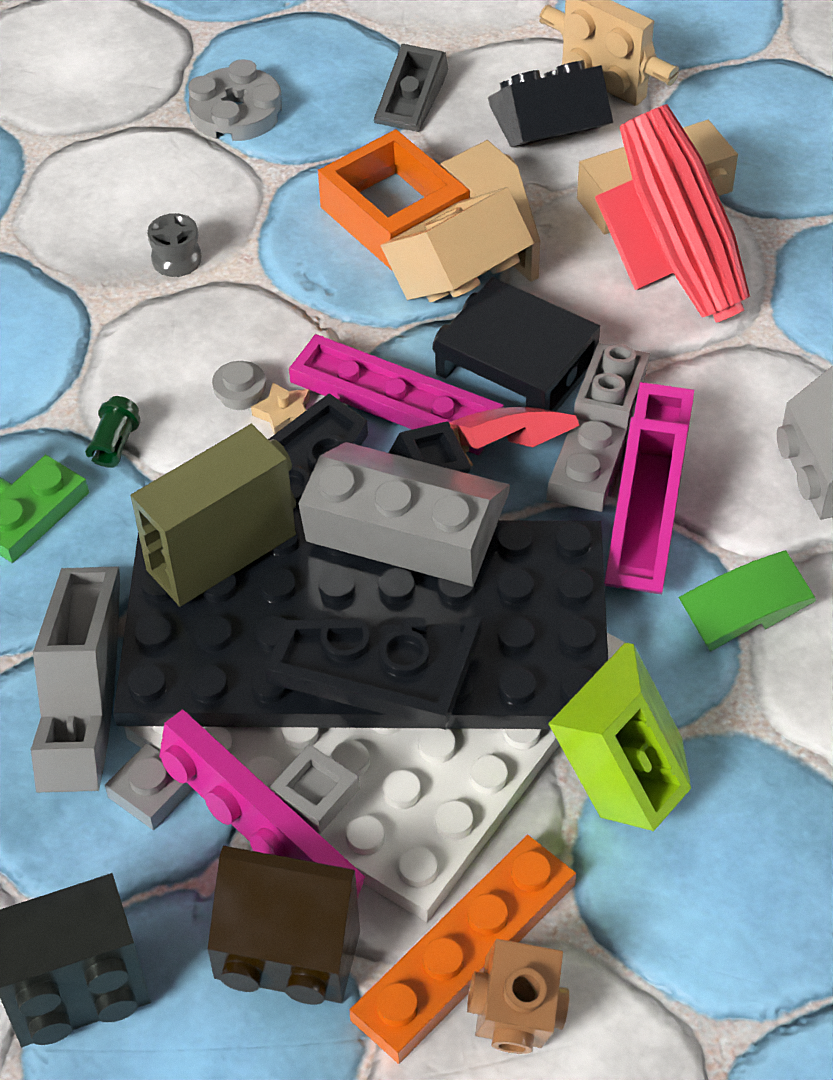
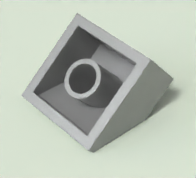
M833 365L787 402L783 424L777 429L779 451L784 459H790L797 472L799 491L805 500H811L820 520L833 517Z

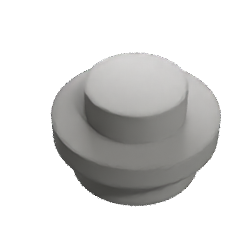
M233 361L221 366L215 372L212 385L215 395L226 407L233 410H245L259 402L266 388V380L263 370L258 365L248 361Z

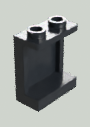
M492 277L478 293L474 292L467 298L462 311L450 324H444L438 330L432 346L435 353L436 375L446 379L457 366H460L526 397L525 407L557 412L585 378L599 343L601 325Z

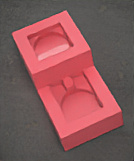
M507 407L486 410L449 422L452 430L458 429L461 445L479 449L507 436L508 441L511 443L533 448L579 426L576 415L531 407Z

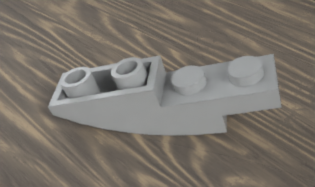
M598 343L575 401L574 415L577 417L579 426L569 430L548 482L547 501L602 512L607 496L611 497L621 467L627 446L631 417H634L639 382L644 383L650 353L636 351L626 345Z

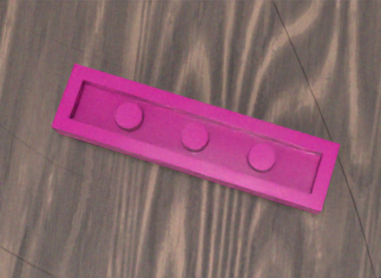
M317 334L312 337L289 367L290 383L324 396L330 393L342 403L409 429H417L446 421L452 422L474 413L504 408V405ZM485 446L479 449L469 447L468 452L480 455Z
M182 709L164 723L159 755L163 766L173 779L179 783L189 784L205 799L208 809L218 821L235 827L250 842L253 851L354 869L358 899L365 876L187 712Z

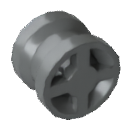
M169 213L151 222L148 226L147 235L152 248L151 259L155 270L169 277H181L195 271L200 265L202 257L201 249L197 243L198 228L195 221L187 215Z

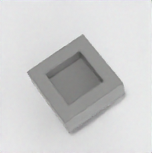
M146 743L105 784L109 799L154 830L185 799L193 788L187 783H179L173 779L163 766L162 760L159 757L160 751Z
M308 744L271 784L269 789L318 834H321L360 790L358 775Z

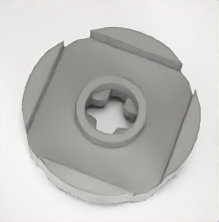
M236 60L229 67L212 71L204 76L195 77L189 82L188 103L191 121L206 136L217 139L216 132L231 133L232 141H244L265 134L278 122L277 113L280 110L282 111L280 86L272 76L257 70L256 64L250 60Z

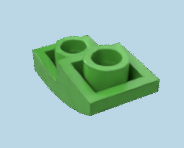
M786 550L735 568L678 597L710 652L759 624H762L766 630L816 601L815 596Z

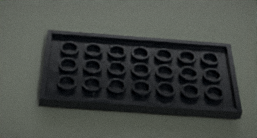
M294 519L295 536L181 607L177 605L146 570L138 533L113 713L117 726H164L166 721L183 709L202 727L436 728L268 684L265 674L266 665L286 620L361 618L369 626L403 625V618L426 617V624H460L461 616H482V632L446 729H551L548 723L608 661L601 521L498 520L474 586L471 587L306 542L302 519Z

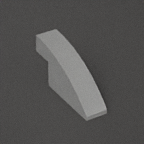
M119 567L61 568L33 650L41 714L31 747L36 793L99 791L108 746L116 675L120 597Z

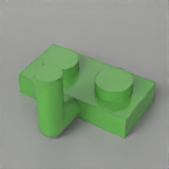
M46 454L13 484L0 477V556L14 563L89 494L86 479Z

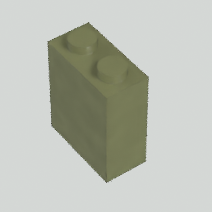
M252 423L130 495L146 570L179 607L296 535L293 509L296 508V500L291 491L289 471L292 469L291 459L285 448L277 440L272 439L269 441Z

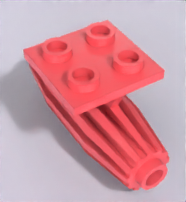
M668 104L662 105L622 124L619 127L633 180L595 196V199L634 289L637 290L674 273L702 317L712 314L717 323L744 311L741 301L750 297L735 233L701 155Z

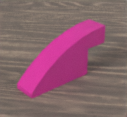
M639 382L635 413L630 421L604 582L605 586L662 595L695 391L693 389Z

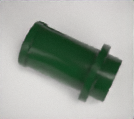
M113 396L109 401L102 403L98 410L100 422L91 442L85 450L87 457H93L91 461L95 464L107 468H113L119 464L130 432L137 430L141 422L138 415L139 408L132 400L122 396Z

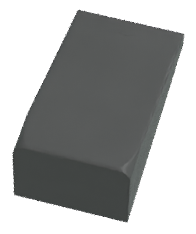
M402 43L376 111L374 123L419 132L447 75L446 52Z

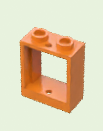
M397 129L318 170L320 207L390 270L392 268L380 246L381 244L451 205L469 198L468 188ZM396 173L424 198L387 217L360 192Z

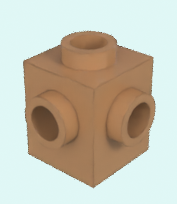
M496 939L486 955L484 972L474 971L470 983L467 1013L478 1014L475 1036L492 1039L491 1046L497 1050L515 1054H528L533 1051V1047L542 1048L554 1033V1029L562 1030L566 1022L569 1006V989L559 987L563 951Z

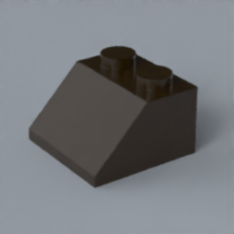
M223 846L219 856L208 941V954L214 979L221 980L226 986L243 992H254L259 988L285 992L291 999L304 1004L317 1005L323 1003L324 1000L342 1004L360 935L355 870Z

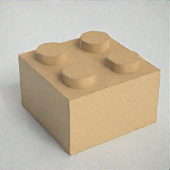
M504 187L459 201L380 246L406 299L410 300L426 296L429 302H433L450 293L452 297H457L473 290L481 284L478 276L490 270L492 274H496L520 262L517 253L534 244V241L509 188Z

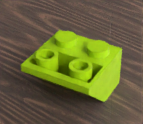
M624 643L548 724L600 818L655 831L689 792L691 784L682 736L635 645Z

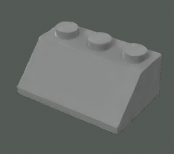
M345 442L319 456L298 504L306 542L473 587L508 497L510 484Z

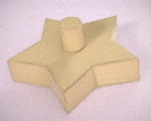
M272 383L269 397L251 406L252 416L270 422L273 433L276 434L306 411L305 407L310 399V390L288 391Z

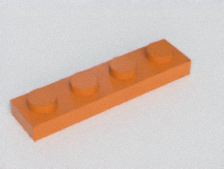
M527 834L349 1009L350 1021L400 1064L469 993L472 975L474 971L484 972L485 958L494 941L501 939L519 943L575 886L576 872Z

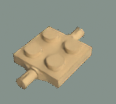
M566 0L565 13L549 4L540 13L539 17L541 19L539 22L560 31L562 35V65L584 60L586 68L602 65L607 92L634 106H637L647 97L648 79L650 76L671 86L679 75L678 66L657 58L652 41L654 20L612 0Z

